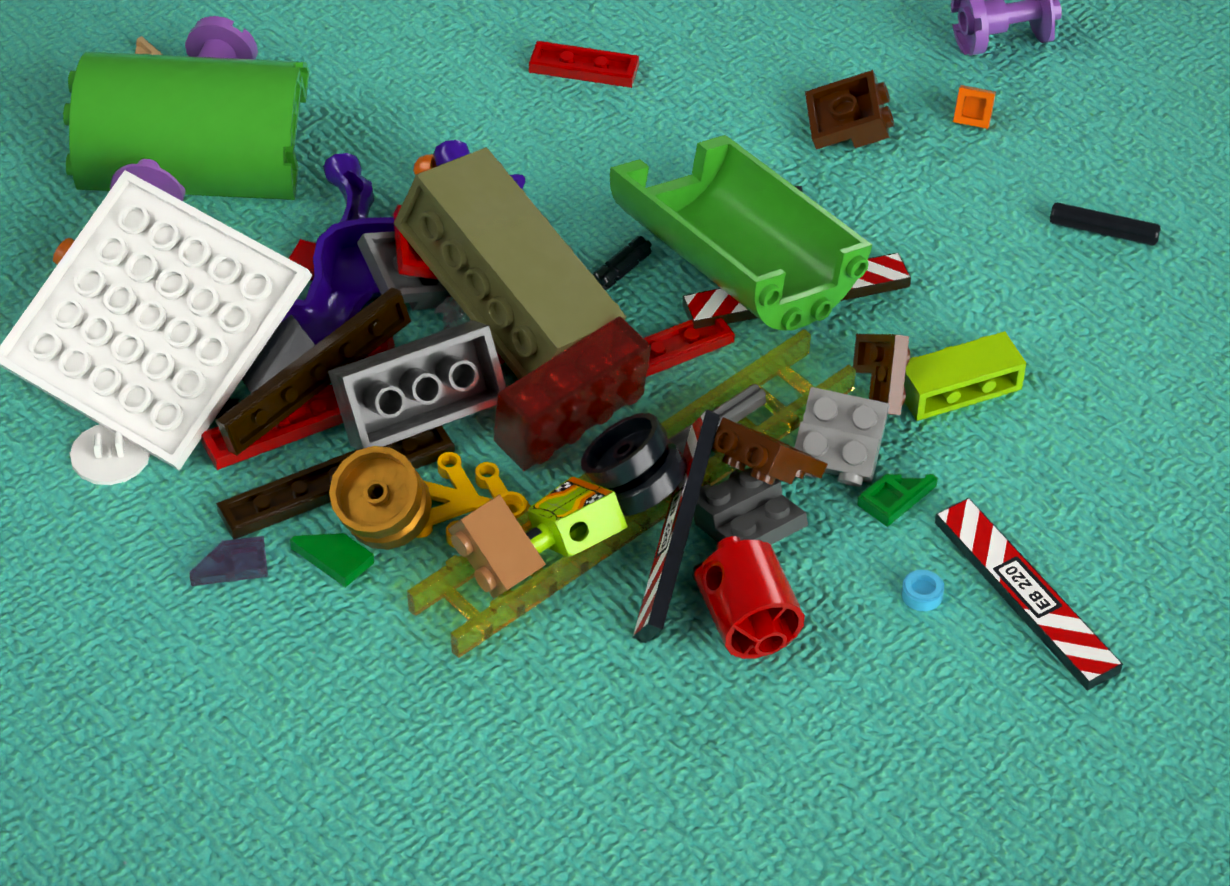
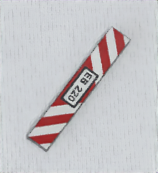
M706 410L691 425L683 452L687 462V471L683 480L672 492L632 637L644 643L650 641L663 629L720 420L719 414L710 410Z
M970 498L936 514L935 524L1087 691L1121 673L1123 663Z

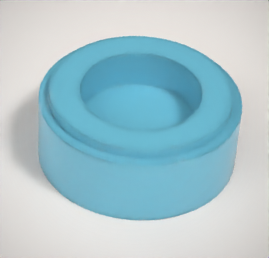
M915 570L906 575L902 584L901 596L907 606L917 611H930L941 604L944 594V583L936 573L929 570Z

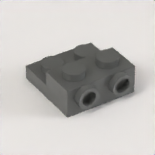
M395 231L362 234L357 244L381 295L391 287L400 290L404 302L410 304L412 311L444 308L452 296L438 279L398 274Z
M747 468L744 471L734 470L726 481L718 485H705L701 487L694 513V522L696 526L718 543L726 537L737 536L740 540H761L772 545L807 527V514L782 495L781 482L778 479H775L773 485L767 484L750 476L753 468Z

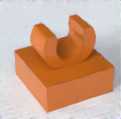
M961 85L959 87L953 122L988 129L990 127L996 91Z

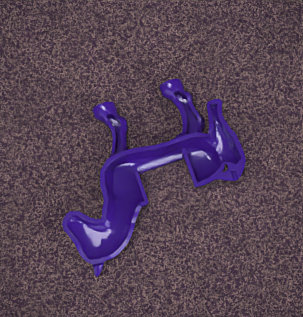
M450 140L436 146L433 156L436 165L439 166L470 154V150L466 143L459 140ZM349 153L334 154L326 159L324 163L325 176L328 182L338 187L343 194L346 208L340 222L331 225L317 238L313 255L314 279L309 287L307 296L304 300L296 299L282 320L284 321L292 315L315 345L360 312L367 301L376 300L381 296L357 242L362 234L395 231L394 217L368 218L370 207L374 202L372 182L361 175L362 168L357 156ZM519 174L510 175L523 190L526 182L525 177Z

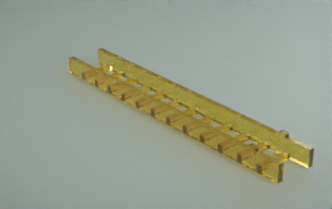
M805 329L801 330L663 421L661 424L667 432L668 439L695 422L706 410L712 411L752 384H757L761 389H764L761 386L777 375L803 396L785 406L764 389L766 403L763 406L774 415L758 426L747 417H744L737 423L777 440H781L800 426V422H803L810 388L814 386L792 370L790 366L810 353L811 334ZM847 365L815 388L848 394L854 390L856 369L851 365ZM713 448L712 451L716 454L709 458L702 486H713L737 469L722 462L724 454ZM585 474L579 477L580 479L590 482V480ZM672 493L660 503L644 512L624 516L628 526L624 530L574 556H564L546 569L540 568L530 575L533 578L515 590L509 589L490 602V607L481 613L456 590L475 577L474 568L468 559L461 555L459 557L454 555L446 561L444 567L407 590L408 609L414 616H417L442 598H445L468 621L451 632L452 653L460 658L666 517ZM528 511L517 518L525 533L533 528L527 514Z

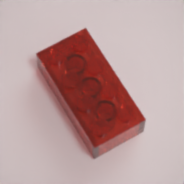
M618 316L500 391L497 399L493 441L523 471H526L536 463L542 464L546 462L556 450L567 443H575L582 437L585 431L596 424H604L612 417L614 412L626 404L632 405L642 397L645 391L644 386L649 367L651 345L621 316Z

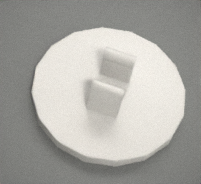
M100 424L82 432L73 442L70 452L73 470L82 479L93 484L102 485L122 483L135 477L148 464L150 453L124 439L120 432L114 433Z

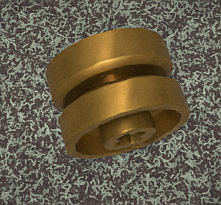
M371 446L357 450L341 462L332 476L329 495L333 511L357 540L371 548L389 550L404 546L421 533L429 520L432 506L429 487L406 456L390 447Z

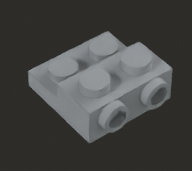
M811 387L803 422H800L794 448L828 463L824 473L839 476L838 482L857 487L862 485V481L872 483L890 405L881 401ZM808 473L805 474V476L819 478Z

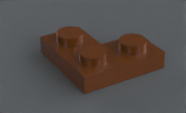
M856 334L852 373L871 374L869 399L889 403L888 415H901L902 405L906 398L904 387L905 372L910 360L909 336L897 334Z

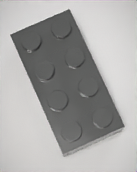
M474 320L328 371L350 446L358 450L371 446L383 447L510 400L490 327Z

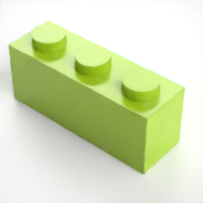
M1005 331L990 336H983L956 346H949L919 357H912L906 366L905 404L915 420L919 421L1022 390L1026 361Z

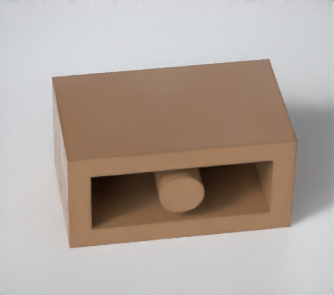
M500 494L448 528L452 535L451 541L454 548L461 556L468 559L475 570L474 576L477 583L485 592H489L493 599L546 565Z

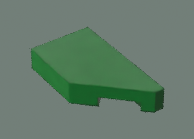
M884 474L858 496L857 505L888 527L936 488L938 477L933 474H925V478H902L901 474Z
M344 533L293 536L290 539L292 550L345 588L374 564V554Z

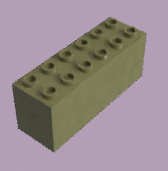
M485 147L416 174L394 225L471 321L474 320L489 325L497 353L529 393L533 395L599 364L627 316L489 149Z

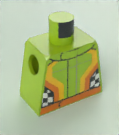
M572 476L529 507L527 514L533 528L527 531L526 535L539 554L546 549H550L570 557L611 537L628 526L614 491Z

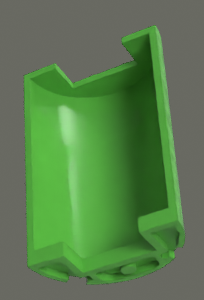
M85 52L78 62L76 71H70L68 77L71 102L65 103L63 110L64 124L69 126L70 153L66 157V174L73 176L77 190L110 191L112 176L119 168L128 164H138L141 159H151L183 185L186 191L185 195L295 200L299 167L294 148L300 103H306L309 67L306 62Z
M726 135L697 143L691 175L647 188L645 187L649 166L642 160L638 159L610 167V189L615 202L628 215L773 329L792 331L807 326L816 320H824L829 316L832 309L846 296L857 279L862 277L868 269V257L873 244Z

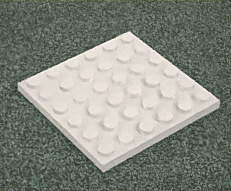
M124 170L0 345V367L114 433L120 432L127 441L175 469L180 470L201 440V435L210 427L303 291L312 274L307 268Z

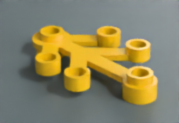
M445 452L437 460L439 475L442 478L449 479L454 488L424 481L429 487L431 500L445 504L431 508L429 520L416 538H424L430 535L433 525L475 511L492 500L491 498L478 495L463 470L461 457L457 453ZM492 462L480 463L475 469V482L477 486L482 489H488L492 498L500 494L520 526L524 527L530 521L527 514L529 507H531L529 502L522 494L507 490L499 477V468L496 464ZM447 464H453V465H455V466L446 467L445 465H447ZM490 474V475H492V476H490V477H484V476H482V475ZM459 520L450 522L446 527V541L453 548L452 535L448 528Z

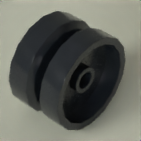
M638 413L618 421L598 435L585 450L581 459V469L591 483L614 491L623 516H631L646 511L671 494L683 480L687 471V462L678 447L668 440L667 432L657 417L650 413Z

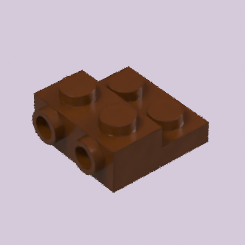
M873 70L805 91L811 137L816 150L851 139L854 147L858 148L890 138L888 128L894 127L895 124L889 106L884 107V104L890 102V96L885 82L878 83Z
M724 417L717 429L712 446L713 449L724 454L722 462L744 471L747 465L753 468L750 476L770 485L774 484L775 479L792 484L795 477L803 479L806 473L822 478L828 463L780 440Z

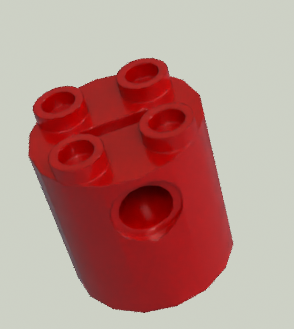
M737 536L726 537L718 543L717 550L695 570L694 578L722 641L731 655L741 659H756L771 655L791 643L802 630L805 615L770 543L761 540H740Z

